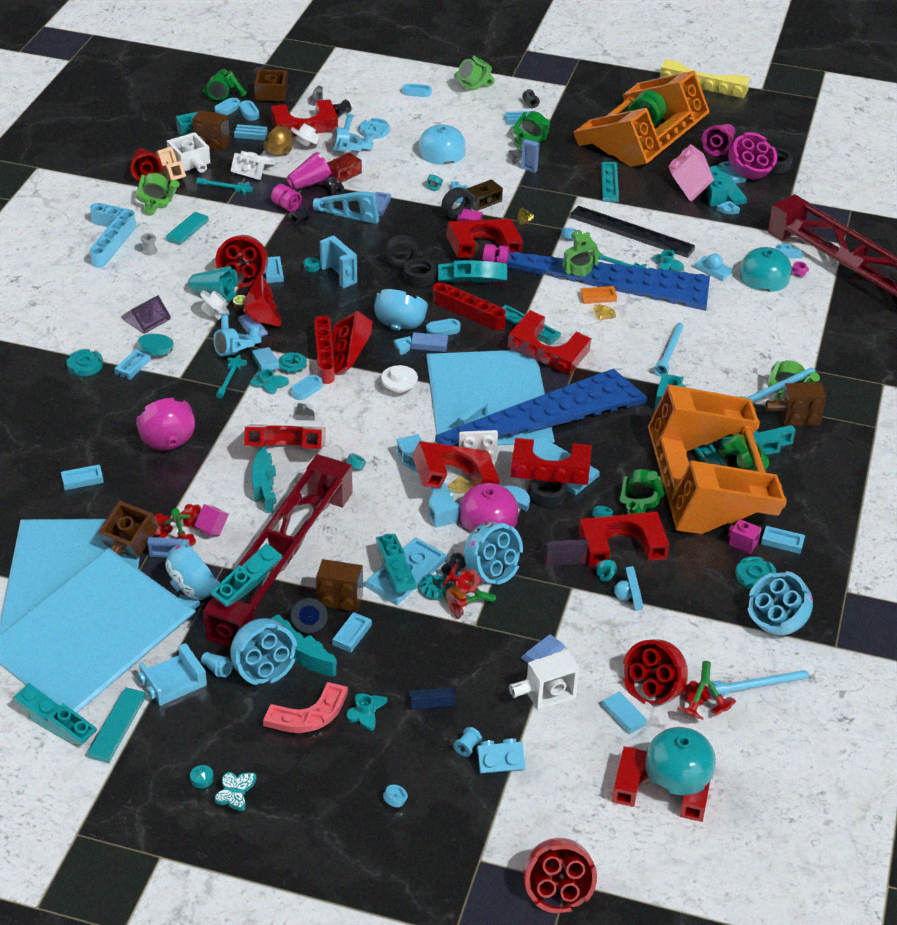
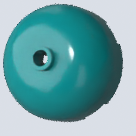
M759 247L753 249L742 260L740 279L746 286L757 291L758 288L770 289V292L782 290L788 286L792 272L790 260L783 252L775 248Z
M672 727L660 732L651 741L647 750L645 768L648 777L655 785L658 783L660 786L668 789L671 794L691 795L704 790L705 786L713 779L716 756L711 743L698 731L686 727Z

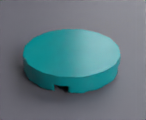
M145 334L138 339V349L143 353L147 351L153 356L166 355L174 348L173 340L166 335Z
M90 349L77 350L69 355L70 358L66 360L68 371L77 376L93 375L103 367L102 355L98 351L94 350L93 352Z
M747 557L737 564L735 571L736 579L744 587L752 589L755 583L765 575L772 572L776 574V568L771 562L763 561V558Z

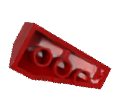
M261 273L257 275L244 300L245 308L243 310L255 322L280 326L281 317L279 313H275L277 306L273 301L274 297L271 288Z
M358 311L333 326L332 342L335 345L333 352L336 354L334 363L337 375L352 367L372 333L373 321Z

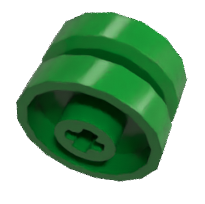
M646 90L641 92L630 103L628 112L647 108L652 123L655 126L665 115L667 106L660 94L652 90Z

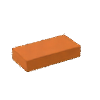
M614 286L580 288L583 304L617 302Z

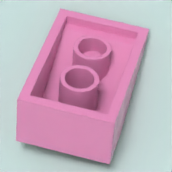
M691 144L669 165L672 176L690 201H693L714 180L704 154Z

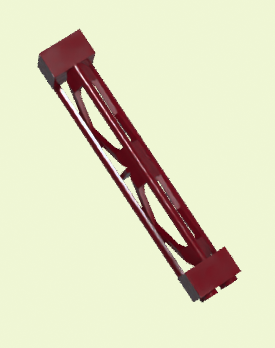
M796 194L772 205L768 233L781 241L795 235L897 297V282L867 265V263L895 266L897 270L896 255L813 207L808 201ZM808 211L822 219V221L806 220ZM806 227L833 229L840 248ZM847 234L863 245L850 253L844 236ZM869 248H871L872 250L876 251L884 257H867Z
M319 454L315 455L303 476L238 566L245 564L259 550L266 538H268L269 545L282 555V559L270 570L247 604L238 600L226 607L215 597L210 600L203 610L206 640L231 648L236 633L245 624L254 620V613L262 597L278 574L288 566L290 560H292L301 547L307 532L321 512L327 509L330 504L343 508L353 494L352 464ZM307 483V496L302 497L300 491ZM309 503L313 510L294 537L286 535L294 507ZM283 517L280 531H274V527Z

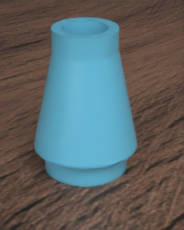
M209 652L204 653L201 657V663L209 668L217 677H227L232 671L233 664L228 657Z

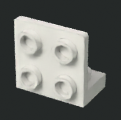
M241 151V153H234L231 172L261 180L264 164L275 165V162L271 161V157Z
M497 430L459 433V447L489 451L492 462L497 460Z

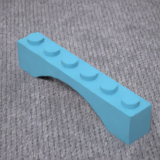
M419 434L398 438L397 454L402 464L418 472L412 454L418 442L422 441ZM446 480L441 489L431 487L432 496L429 500V517L435 528L458 523L459 504L454 502L452 491L447 489Z

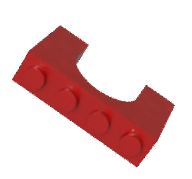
M331 99L316 101V115L310 118L292 116L286 104L271 106L274 127L278 125L282 127L283 124L290 131L292 127L300 130L301 126L305 123L316 129V134L333 132L334 128L338 127V116Z
M511 219L448 222L446 236L457 258L474 256L476 245L474 238H488L497 242L499 246L510 247V252L521 253L523 240Z
M529 310L509 333L507 347L570 376L590 351L592 338L576 331L564 345L555 347L544 345L536 338L544 329L545 316Z
M249 424L245 426L244 446L297 445L302 446V448L322 449L325 446L326 427Z
M515 438L510 478L588 485L592 445L573 443L570 457L564 460L550 461L534 454L533 439Z
M419 441L412 454L421 483L425 487L441 489L448 475L445 465L456 467L465 472L470 478L473 487L483 483L498 485L500 483L489 451Z
M658 512L580 519L579 536L589 567L597 566L599 562L609 560L610 548L607 540L616 535H627L637 539L642 544L648 561L668 558L669 542Z
M623 747L613 789V803L635 807L639 786L644 780L649 778L645 768L647 751ZM710 782L705 786L704 790L695 794L684 795L680 813L681 818L703 822Z

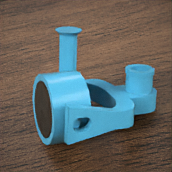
M346 113L347 117L344 128L335 127L333 130L331 149L341 152L346 150H371L374 134L365 132L364 139L356 134L349 133L354 115Z
M220 313L222 329L214 333V347L218 355H235L239 350L253 347L256 343H261L260 326L250 325L248 326L249 334H239L235 329L229 328L228 315L230 313Z

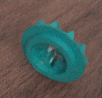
M286 353L278 359L279 368H281L282 372L287 371L288 374L291 372L296 374L297 371H303V368L307 366V359L299 353Z
M438 572L436 575L429 573L428 577L422 578L420 591L427 598L442 599L446 597V590L452 586V583L449 582L442 587L447 578L446 574L440 576Z

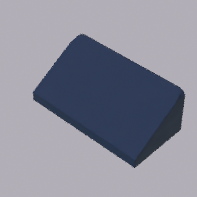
M452 687L409 691L411 710L455 706V694Z

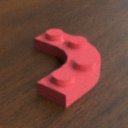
M327 682L317 703L302 710L271 704L263 719V726L297 734L322 728L330 723L340 712L348 694V687Z

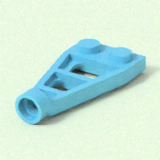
M352 192L315 198L313 201L314 211H325L338 216L375 224L379 222L375 192ZM342 201L344 210L334 208V202ZM358 201L360 213L351 211L348 202Z

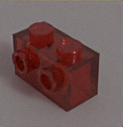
M350 152L327 162L331 170L329 177L334 176L339 183L362 174V160Z

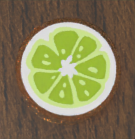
M234 296L232 298V306L237 310H243L245 308L244 300L247 296Z

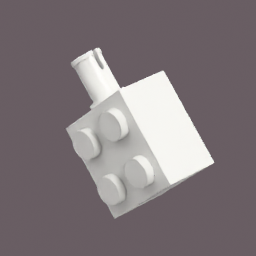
M196 133L167 140V148L173 147L177 162H182L184 171L197 168L199 172L203 173L207 170L206 164L210 163L209 146Z
M568 650L557 652L541 659H535L528 662L526 680L509 685L510 693L513 698L527 693L537 710L577 697L579 666Z

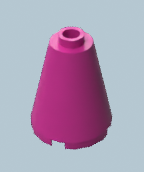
M730 124L715 125L707 128L701 138L704 150L713 156L727 153L735 136V128Z
M319 152L313 153L287 176L286 182L289 188L297 190L325 182L329 174H331V170L324 157L320 158L318 156Z

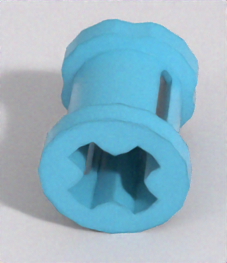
M466 727L461 739L456 740L453 744L456 752L464 757H469L475 744H479L482 740L479 731L473 727Z

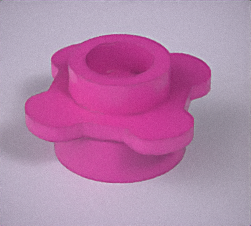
M797 261L793 264L791 273L803 277L809 271L806 263Z

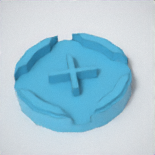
M371 118L370 121L366 119L361 122L359 130L363 136L365 132L374 134L373 139H378L389 134L390 125L383 119Z

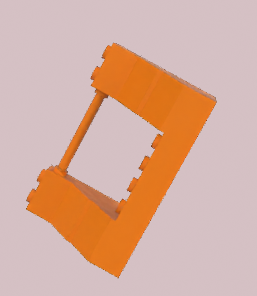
M694 70L637 83L623 94L624 102L605 117L590 119L573 133L578 146L594 144L607 154L615 156L631 167L647 164L710 111ZM646 90H652L660 94L667 106L666 113L663 116L666 121L656 129L647 108L620 113L626 107L628 108L630 103L641 92Z
M668 384L648 425L676 530L703 534L726 523H734L757 512L779 516L781 510L786 506V497L784 496L778 476L765 472L753 436L759 428V420L751 399ZM739 433L746 437L757 471L697 461L688 462L686 454L687 451L703 444L708 445L730 434L735 435Z

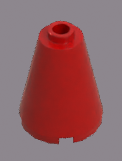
M139 148L134 153L130 169L133 177L140 181L142 175L146 177L150 173L161 174L163 167L157 155L144 148Z

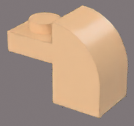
M173 147L156 151L157 156L162 162V176L168 181L186 176L182 162H177Z

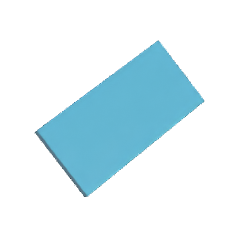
M542 436L534 441L533 452L542 459L559 461L567 459L571 455ZM590 466L588 485L598 478L600 471ZM567 483V491L576 496L588 485Z
M416 537L403 548L406 562L416 581L417 587L420 585L423 577H428L429 573L432 574L447 561V554ZM383 566L365 581L367 589L396 606L414 591L396 593L395 589H392Z

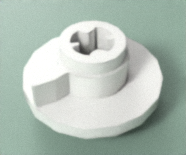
M304 123L300 130L291 128V131L297 134L295 140L305 146H309L310 142L319 144L318 139L320 136L315 133L316 129Z
M204 290L200 293L201 297L205 300L201 309L211 317L215 316L219 320L221 318L220 313H229V310L224 306L227 301L219 293L213 291L210 294Z
M398 365L387 368L382 373L381 380L382 384L393 392L404 393L417 384L418 376L412 368Z

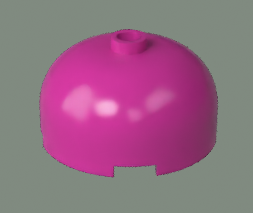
M747 132L735 139L730 147L728 156L732 169L739 176L756 180L765 177L773 169L777 162V153L774 146L771 147L765 141L767 138L757 133Z
M166 398L147 405L145 411L140 416H137L136 426L141 439L149 447L157 450H171L182 446L191 438L195 429V417L188 402Z
M494 483L478 484L470 488L460 501L459 522L463 529L467 528L472 532L476 527L487 522L504 523L514 528L517 525V501L514 495L501 485Z

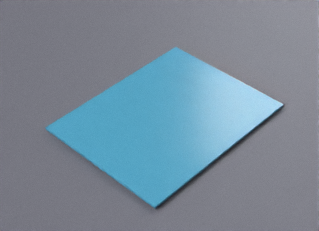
M516 350L426 354L437 434L458 427V417L481 400L488 402V416L545 394L538 361ZM552 426L529 432L526 430L518 431V434L513 436L510 434L501 435V438L497 441V446L514 445L515 438L533 439L535 441L540 436L555 443Z
M21 519L0 619V634L103 551L111 548L104 544L98 534L107 519ZM126 553L120 555L137 569L139 568L140 557L136 558Z
M107 548L0 634V665L25 685L28 683L32 684L58 705L64 703L78 713L192 616L196 610L110 548Z

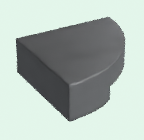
M318 85L314 89L310 99V105L312 106L316 105V101L323 100L322 86Z
M522 149L508 151V156L512 163L521 161Z
M298 403L296 420L315 421L314 411L305 404Z

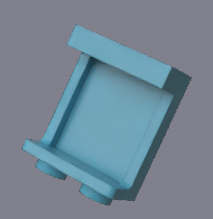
M333 235L320 241V268L322 270L329 267L333 268L339 274V285L345 288L357 283V255Z
M186 643L178 646L179 655L148 669L144 663L139 664L140 672L137 674L138 679L142 685H146L150 698L152 700L155 699L159 706L207 685L206 672Z

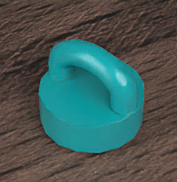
M429 174L426 186L432 191L439 190L443 179Z
M604 560L597 564L596 570L600 580L607 582L617 573V566L614 561Z

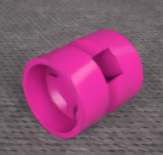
M284 184L277 185L271 194L272 202L289 212L297 210L302 201L300 193Z
M485 244L483 261L505 263L508 265L510 247L499 246L496 248V245Z

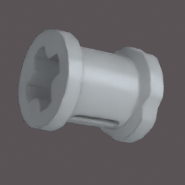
M146 233L141 236V242H143L142 253L144 255L150 256L157 253V247L155 246L156 236L152 233Z

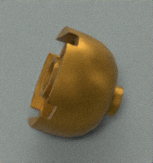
M283 124L282 127L278 125L268 134V141L263 143V148L268 153L274 156H281L285 153L288 154L292 150L293 135Z

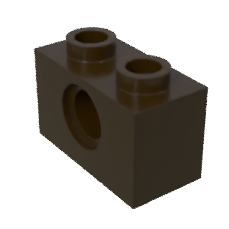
M492 179L466 189L473 197L472 208L475 211L502 202L503 188Z

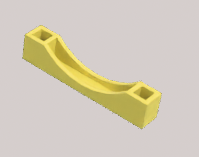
M666 59L661 66L660 78L694 70L680 62ZM695 71L703 90L744 98L748 92L750 77L738 74L711 75Z

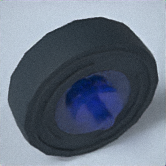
M302 599L291 609V625L301 635H317L327 624V609L317 599Z

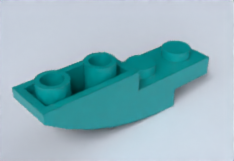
M454 261V263L438 264V281H473L474 283L507 281V264L489 261Z
M790 425L759 433L756 430L753 436L756 445L760 446L766 455L780 452L781 446L793 444L795 428ZM734 434L721 438L719 450L725 448L723 442L731 439V436ZM737 450L731 454L738 455L740 452Z
M261 446L252 465L254 502L263 501L266 513L274 512L273 504L277 503L275 492H271L273 490L272 485H274L273 477H276V469L274 465L271 466V453H267L266 447Z
M384 534L376 537L380 558L391 588L395 589L396 593L416 590V581L406 562L405 552L396 534Z
M266 543L245 564L239 565L213 589L211 595L226 607L234 604L267 577V573L282 559V555Z
M279 614L271 618L283 624L294 635L297 642L294 655L295 663L323 675L332 677L336 675V658L333 654H329L319 641H316L311 635L303 638Z
M30 683L13 697V702L27 711L32 721L64 740L83 745L97 731L95 726L64 703L58 705Z

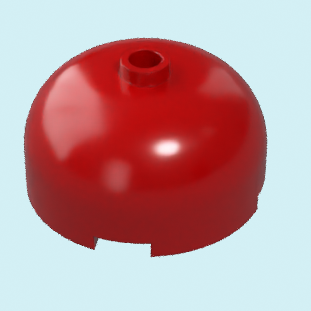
M236 235L224 241L218 248L215 263L217 269L230 266L231 269H235L237 274L242 273L247 278L253 277L249 282H238V287H247L253 285L259 273L264 276L268 267V255L263 244L256 238L249 235Z
M661 639L640 641L633 645L624 657V685L630 695L641 703L645 704L647 701L651 705L665 704L677 698L684 690L688 679L687 662L682 652L672 643ZM649 679L643 684V691L649 697L666 693L668 695L661 700L643 698L635 689V680Z
M551 838L536 845L527 856L523 867V881L528 895L535 902L536 906L550 913L572 912L571 907L579 906L584 901L587 902L593 895L597 884V871L591 856L582 845L567 838ZM557 886L562 899L572 903L563 907H556L543 901L540 896L544 898L553 896ZM567 886H572L569 891H563Z

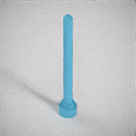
M682 323L677 324L662 360L657 362L654 367V373L657 376L661 377L662 373L668 374V362L684 327Z
M813 367L808 368L751 396H744L743 398L751 399L753 403L783 389L785 383H796L810 376V373L815 372V369Z
M806 670L727 684L721 680L713 681L712 683L717 692L721 693L724 697V695L732 691L806 679L809 673Z

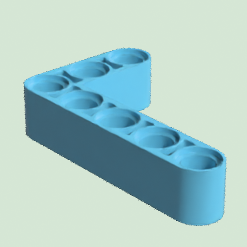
M94 203L90 206L92 223L108 227L90 248L93 267H104L136 229L135 212L133 210L103 203Z

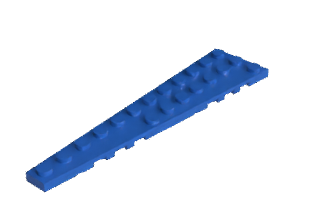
M510 252L507 267L541 275L549 273L555 278L563 276L573 282L581 280L585 281L586 285L595 287L614 286L615 291L640 297L648 295L658 301L660 298L667 299L672 304L676 302L685 303V307L706 311L710 275L598 262V265L593 263L590 274L579 277L572 274L567 275L562 266L563 258L523 254L520 252Z
M613 368L435 435V442L437 444L459 447V433L467 431L497 430L498 439H500L501 435L505 434L513 436L522 430L529 432L571 422L572 420L583 419L588 414H594L595 416L600 415L605 410L616 411L617 407L621 406L629 408L645 404L648 397Z

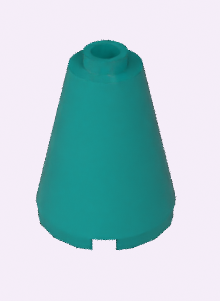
M226 266L191 275L188 280V286L193 292L201 293L204 290L211 294L213 291H216L226 301H231L237 294L234 290L235 287H238V276L235 269Z

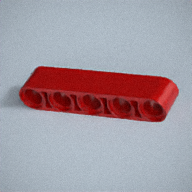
M434 284V304L493 330L499 331L505 328V309L448 284Z
M318 316L314 321L318 376L322 378L323 384H330L335 381L331 322L327 316Z

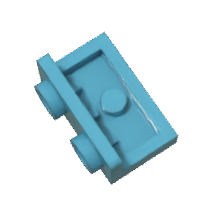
M505 739L502 744H494V741L481 742V746L476 748L480 774L526 769L523 742H516V739Z

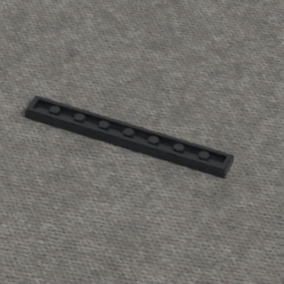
M579 205L571 212L570 218L663 250H674L675 254L686 258L695 250L694 244Z

